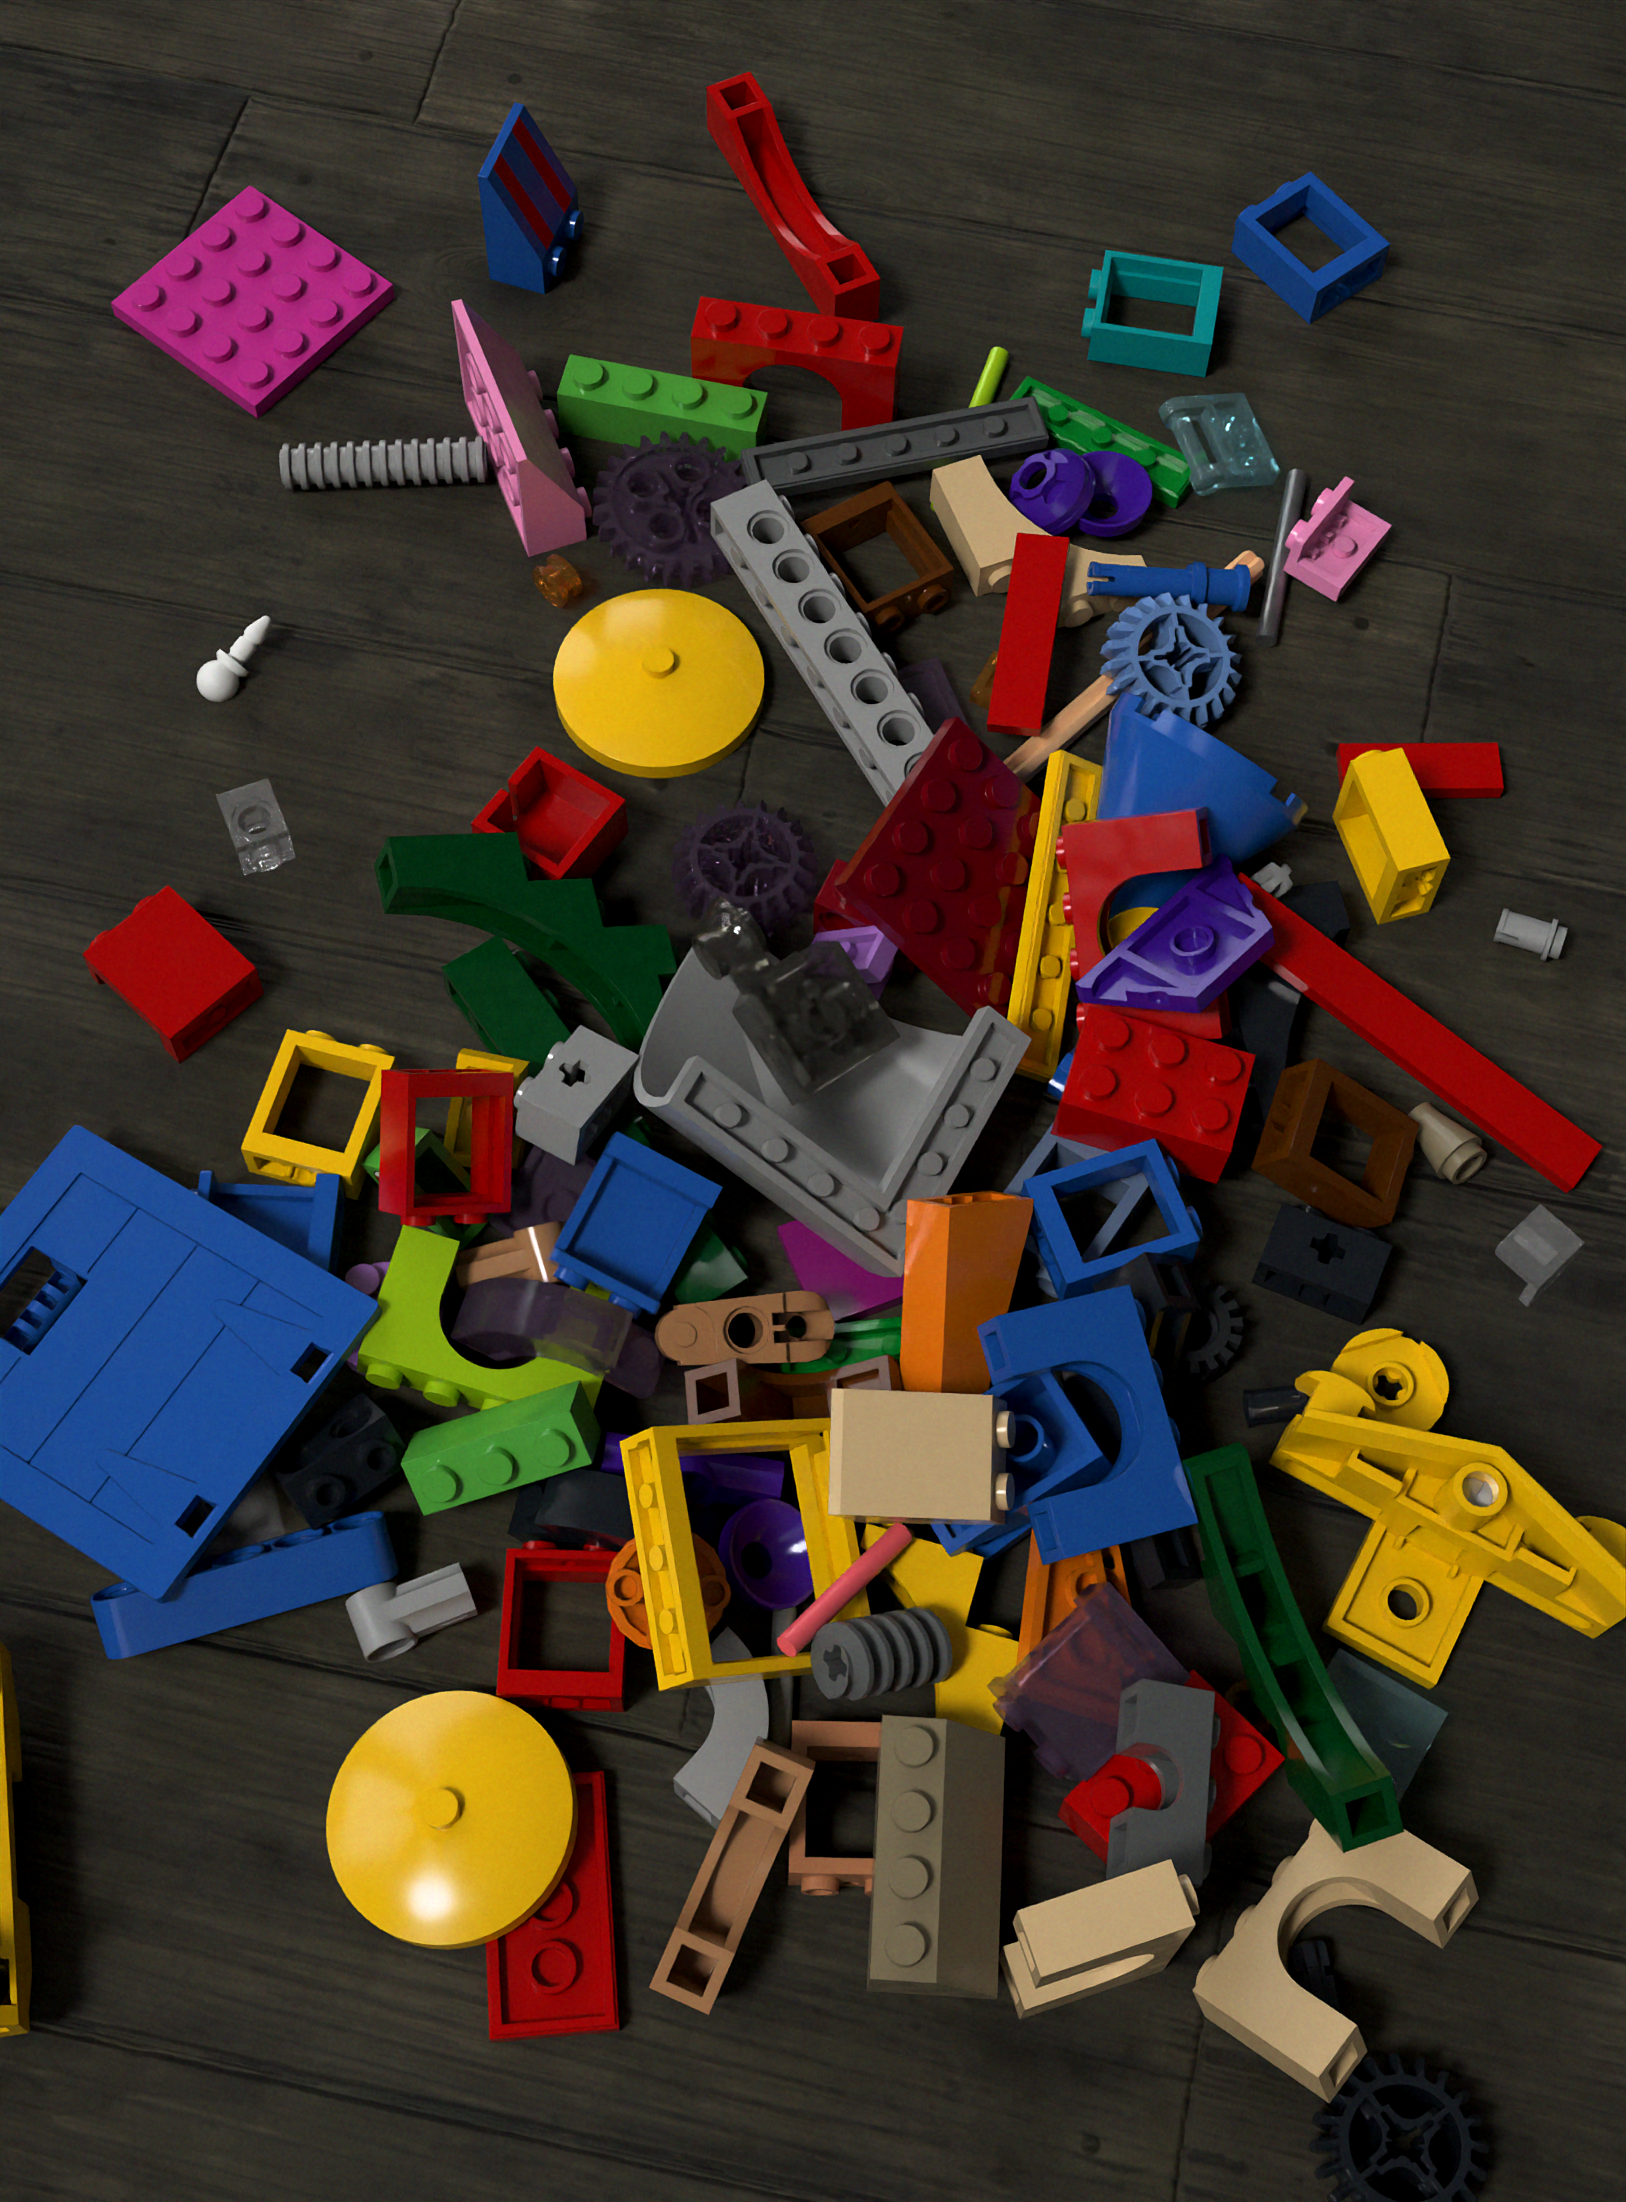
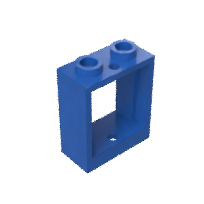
M1310 171L1294 182L1284 183L1274 195L1257 206L1250 205L1241 212L1235 222L1236 229L1231 252L1308 324H1311L1381 278L1390 243ZM1301 213L1345 252L1314 273L1270 234Z
M1155 1138L1023 1180L1020 1196L1034 1199L1029 1229L1059 1301L1095 1293L1092 1285L1144 1252L1177 1255L1180 1257L1183 1266L1193 1262L1200 1239L1203 1237L1202 1226L1195 1209L1192 1206L1185 1207L1177 1190L1180 1187V1178L1176 1165L1169 1155L1162 1156ZM1143 1172L1170 1232V1236L1083 1263L1057 1200Z

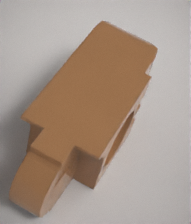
M801 1290L675 1305L672 1311H669L660 1318L655 1329V1341L660 1352L670 1360L677 1361V1365H712L733 1358H738L747 1364L809 1362L820 1359L827 1352L826 1350H829L834 1335L835 1323L832 1312L823 1297L815 1292ZM737 1314H743L750 1318L755 1328L752 1342L744 1348L735 1345L728 1334L729 1324ZM793 1316L802 1318L806 1325L805 1333L800 1338L791 1336L787 1329L788 1322Z

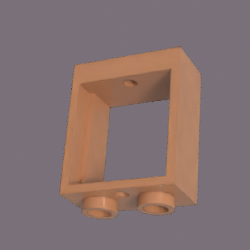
M792 1720L791 1751L811 1760L878 1762L881 1722ZM805 1791L789 1828L788 1885H801V1893L810 1896L839 1894V1886L865 1887L864 1894L871 1896L873 1858L805 1857Z

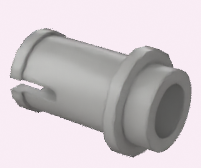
M1504 908L1493 941L1541 954L1540 960L1546 961L1547 956L1558 960L1568 928L1558 925V919L1553 918L1552 923Z

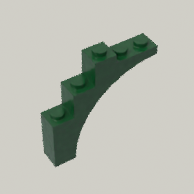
M517 832L387 837L374 863L384 914L440 918L471 925L513 942L548 963L581 991L609 1024L620 1045L637 1055L639 1054L643 1039L658 1005L680 967L679 953L676 946L670 943L666 924L605 927L606 915L604 904L600 899H596L591 878L530 881V860L526 853H521Z
M1240 1442L1182 1460L1185 1477L1199 1522L1197 1527L1205 1560L1200 1561L1212 1613L1238 1645L1250 1699L1276 1729L1281 1754L1286 1758L1283 1763L1288 1784L1343 1853L1404 1832L1392 1776L1372 1751L1347 1711L1325 1669L1295 1601L1270 1532L1248 1450Z

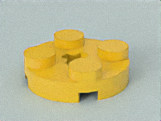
M1394 1329L1369 1330L1352 1338L1334 1361L1330 1372L1348 1378L1371 1396L1377 1406L1376 1421L1430 1432L1443 1413L1449 1393L1448 1375L1437 1353L1423 1341L1417 1344L1412 1339L1402 1337L1404 1332ZM1385 1375L1389 1383L1399 1382L1403 1389L1397 1392L1396 1400H1387L1384 1396H1379L1375 1392L1374 1388L1378 1385V1376Z

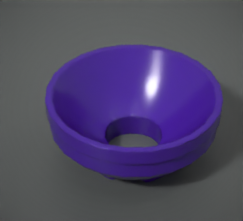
M1064 448L1047 450L1025 459V463L1012 477L1007 500L1033 524L1055 536L1071 527L1088 508L1094 495L1095 474L1088 462L1076 452ZM1047 469L1042 483L1034 489L1027 490L1029 482L1041 470Z
M1094 451L1081 455L1092 467L1095 474V489L1090 504L1097 501H1105L1112 504L1117 513L1113 517L1100 519L1094 517L1087 508L1073 526L1087 534L1100 537L1122 535L1133 530L1146 516L1152 500V483L1148 473L1134 459L1121 453Z
M763 1499L749 1503L728 1519L720 1535L718 1550L719 1559L725 1568L726 1580L733 1593L745 1604L760 1611H780L795 1607L805 1601L813 1592L814 1587L801 1512L783 1501ZM746 1545L754 1547L763 1559L764 1568L759 1579L749 1576L742 1566L741 1553Z

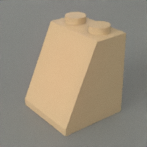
M832 1389L828 1515L863 1524L1005 1525V1510H1012L1015 1497L1012 1473H1006V1448H1013L1016 1436L1013 1411H1007V1402L994 1395Z

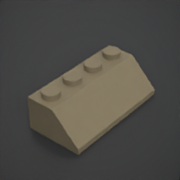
M882 1715L878 1742L866 1991L997 1999L1005 1737L948 1719Z

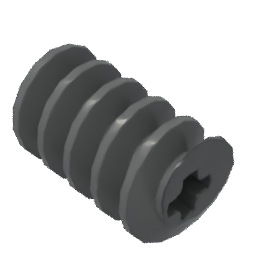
M916 1606L884 1614L879 1613L865 1616L864 1618H853L844 1622L837 1621L825 1624L816 1632L813 1639L810 1661L813 1676L818 1687L828 1699H839L843 1695L853 1701L866 1698L867 1695L877 1696L885 1694L887 1691L892 1693L905 1690L906 1687L916 1688L924 1686L926 1683L935 1684L943 1682L950 1674L953 1657L950 1638L940 1618L931 1610Z

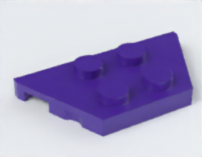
M1220 853L1213 860V863L1200 871L1075 983L1079 1000L1090 1004L1200 1013L1275 944L1273 928L1262 910L1255 908L1253 896L1245 883L1240 884L1236 878L1228 856Z

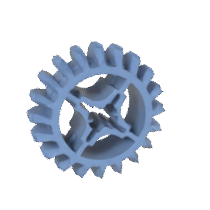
M1169 592L1160 594L1154 600L1150 596L1144 597L1135 604V607H1127L1120 613L1118 622H1114L1107 630L1106 636L1109 640L1102 646L1099 654L1109 661L1101 667L1099 674L1113 678L1114 682L1107 687L1105 695L1119 694L1120 696L1123 692L1137 695L1146 700L1140 710L1141 715L1151 719L1155 713L1161 714L1163 709H1166L1202 730L1207 726V722L1213 723L1223 715L1224 708L1232 703L1236 696L1232 688L1239 684L1242 675L1232 668L1240 663L1242 655L1231 652L1228 649L1234 643L1236 635H1223L1219 628L1223 624L1224 617H1217L1211 620L1206 616L1208 603L1199 604L1193 609L1189 594L1180 596L1175 601ZM1152 630L1153 641L1149 644L1150 651L1144 656H1138L1139 641L1142 633ZM1202 673L1200 693L1197 699L1190 700L1188 689L1193 686L1192 677Z

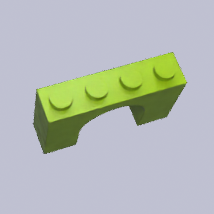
M403 1224L377 1298L382 1313L364 1336L358 1352V1372L365 1373V1378L368 1381L383 1388L398 1389L400 1385L423 1391L424 1398L435 1404L455 1407L457 1403H462L481 1409L480 1411L580 1380L590 1405L594 1410L623 1318V1313L606 1304L610 1296L609 1293L590 1283L585 1292L570 1286L554 1337L538 1357L522 1366L510 1369H489L478 1366L460 1356L452 1348L443 1333L439 1317L457 1263L460 1241Z

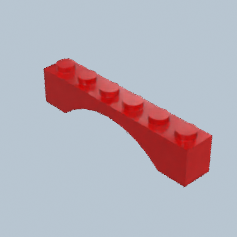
M749 71L707 86V129L822 315L868 322L878 319L881 278L859 243L851 241L839 233L814 202L789 154L772 105L752 73Z

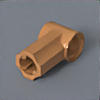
M565 1220L521 1229L513 1233V1238L459 1252L458 1263L455 1267L459 1287L465 1291L469 1300H477L501 1295L526 1287V1290L563 1283L553 1276L557 1266L546 1261L565 1225Z

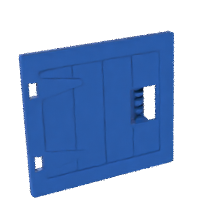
M75 1125L68 1131L0 1215V1292L34 1249L49 1257L52 1266L56 1269L2 1338L0 1337V1500L155 1602L164 1604L169 1600L379 1318L382 1309L378 1302L82 1126ZM317 1348L328 1356L310 1381L305 1383L296 1373L313 1350ZM203 1500L215 1508L191 1538L180 1528L199 1502Z

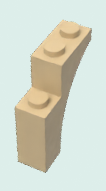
M981 455L933 469L929 500L931 503L933 502V508L976 597L991 592H1007L1017 532L1053 535L1033 524L1007 500L994 482ZM1070 544L1058 628L1063 626L1069 628L1077 627L1087 622L1091 617L1112 610L1122 612L1127 607L1135 606L1142 598L1089 596L1087 594L1086 582H1108V578L1087 577V571L1092 561L1105 564L1147 567L1142 556L1107 554Z

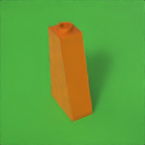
M996 1191L907 1199L900 1349L902 1391L980 1395L988 1391L991 1377L977 1326L998 1315L1008 1313L1033 1213L1034 1199Z

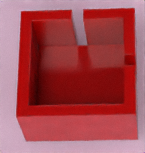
M538 746L535 747L507 780L509 793L500 789L471 823L472 833L517 832L521 853H526L530 860V881L592 878L628 834L626 799Z

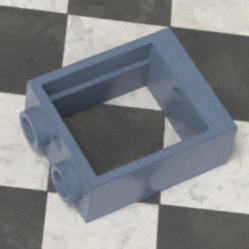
M1052 1123L1003 1193L1020 1196L1023 1180L1041 1175L1048 1164L1060 1169L1109 1152L1050 1134L1053 1126ZM1143 1172L1092 1188V1190L1112 1201L1117 1206L1081 1257L1083 1263L1109 1256L1147 1202L1151 1189ZM1027 1233L1019 1269L1033 1277L1034 1283L1043 1292L1058 1298L1033 1236Z

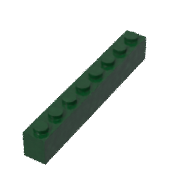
M499 936L492 937L441 967L446 993L487 1051L491 1054L529 1061L527 1077L530 1076L535 1079L543 1070L545 1060L552 1047L558 1041L565 1043L575 1032L570 1033L561 1021V1018L564 1017L563 1011L551 991L546 988L540 992L532 981L531 977L534 976V973L523 952L517 947L510 950ZM622 1106L576 1165L568 1163L584 1187L608 1141L615 1132L618 1131L655 1151L652 1146L655 1144V1138L649 1126L640 1115L637 1114L631 1117L624 1106ZM709 1209L704 1215L662 1296L671 1310H673L675 1305L748 1297L747 1277L751 1275L750 1268L735 1246L732 1245L726 1249L715 1232L719 1228Z

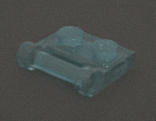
M1244 393L1179 396L1167 400L1160 406L1158 412L1165 427L1172 429L1191 470L1189 480L1195 494L1205 496L1219 488L1273 484L1280 473L1276 460ZM1191 421L1199 422L1217 463L1210 464Z

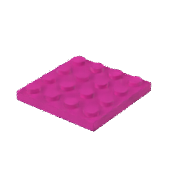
M249 185L114 299L111 305L117 318L258 419L395 298L391 282Z

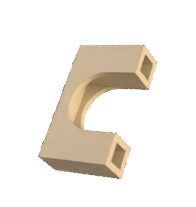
M1315 1818L1309 1830V1838L1295 1856H1288L1279 1864L1272 1878V1886L1258 1905L1249 1906L1241 1914L1235 1925L1233 1938L1220 1955H1212L1199 1970L1196 1986L1192 1991L1204 2016L1330 2103L1365 2056L1367 2048L1357 2024L1303 1989L1290 1977L1288 1968L1289 1951L1297 1935L1311 1919L1328 1909L1350 1904L1366 1905L1384 1911L1443 1949L1479 1900L1471 1870L1405 1829L1404 1832L1343 1853Z
M1169 1859L1018 1910L1013 1920V1926L1019 1941L1003 1946L999 1954V1961L1019 2019L1021 2020L1163 1971L1196 1924L1193 1916L1200 1913L1198 1899L1189 1877L1186 1874L1177 1876L1173 1862Z

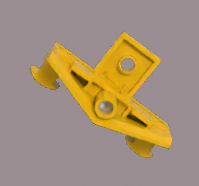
M1311 1370L1295 1379V1388L1307 1394L1310 1398L1302 1414H1297L1285 1428L1269 1463L1373 1519L1321 1631L1430 1690L1439 1680L1484 1580L1592 1639H1595L1626 1617V1528L1608 1519L1595 1516L1572 1517L1501 1446L1376 1421L1377 1406L1371 1396L1356 1383L1336 1373ZM1401 1590L1412 1596L1417 1607L1414 1619L1403 1620L1391 1612L1388 1605V1595L1391 1591Z

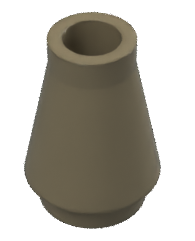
M1429 1102L1421 1103L1408 1114L1410 1118L1420 1124L1416 1141L1440 1179L1448 1178L1453 1184L1457 1185L1468 1180L1482 1167L1487 1158V1152L1481 1147L1482 1139L1436 1110Z

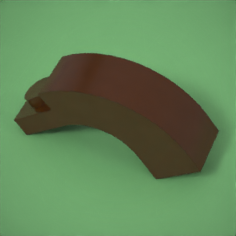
M888 1354L827 1371L806 1374L767 1372L757 1369L738 1358L684 1372L688 1425L831 1418L832 1389L902 1391L899 1360Z

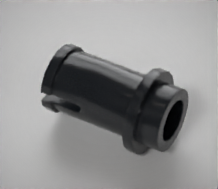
M1295 1380L1294 1384L1289 1386L1251 1391L1249 1389L1243 1390L1242 1402L1247 1427L1254 1428L1257 1425L1292 1421L1297 1414H1302L1310 1397L1295 1388Z

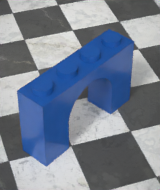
M1130 1284L998 1315L977 1326L993 1386L1052 1371L1078 1373L1097 1383L1108 1394L1120 1418L1122 1430L1121 1448L1116 1463L1106 1477L1096 1485L1047 1497L1026 1505L1043 1565L1199 1523L1178 1453L1180 1449L1179 1430L1174 1420L1167 1415L1161 1394L1163 1389L1162 1372L1157 1361L1150 1356L1144 1335L1146 1330L1145 1313L1140 1302L1134 1299Z

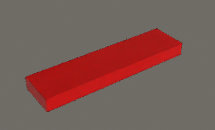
M1017 532L987 719L988 732L1041 737L1070 550V537Z

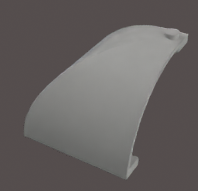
M719 910L713 913L673 977L650 1022L638 1054L640 1056L639 1061L635 1066L633 1083L635 1097L640 1104L868 1272L882 1277H901L904 1272L907 1199L943 1196L948 1193L1032 1039L991 1006H986L976 1011L963 1036L923 1029L881 1015L829 991L786 965L762 947L764 942L724 911Z

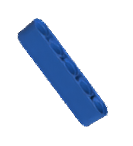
M375 1510L324 1523L314 1531L311 1528H306L199 1559L164 1604L155 1602L125 1581L97 1591L89 1600L108 1659L114 1660L132 1657L380 1584L396 1576L400 1568L385 1514L382 1511Z

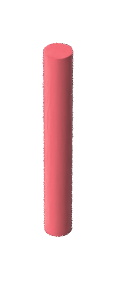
M894 1523L777 1638V1645L780 1650L789 1657H795L815 1637L816 1632L821 1627L828 1624L912 1541L910 1531L903 1524Z

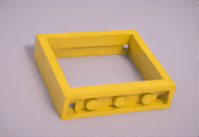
M831 1418L653 1426L619 1441L659 1691L813 1674L810 1661L811 1652L798 1653L795 1657H789L785 1654L720 1662L712 1661L679 1457L790 1450L815 1599L817 1600L860 1557L854 1521L828 1515ZM866 1587L829 1623L844 1622L853 1618L870 1616Z

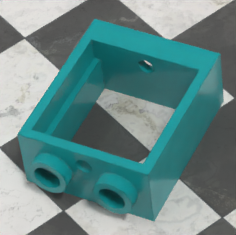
M1105 250L1102 270L1092 269L1088 299L1097 301L1096 308L1086 307L1081 338L1090 339L1087 360L1205 377L1212 347L1224 267ZM1111 294L1196 307L1192 336L1106 323Z

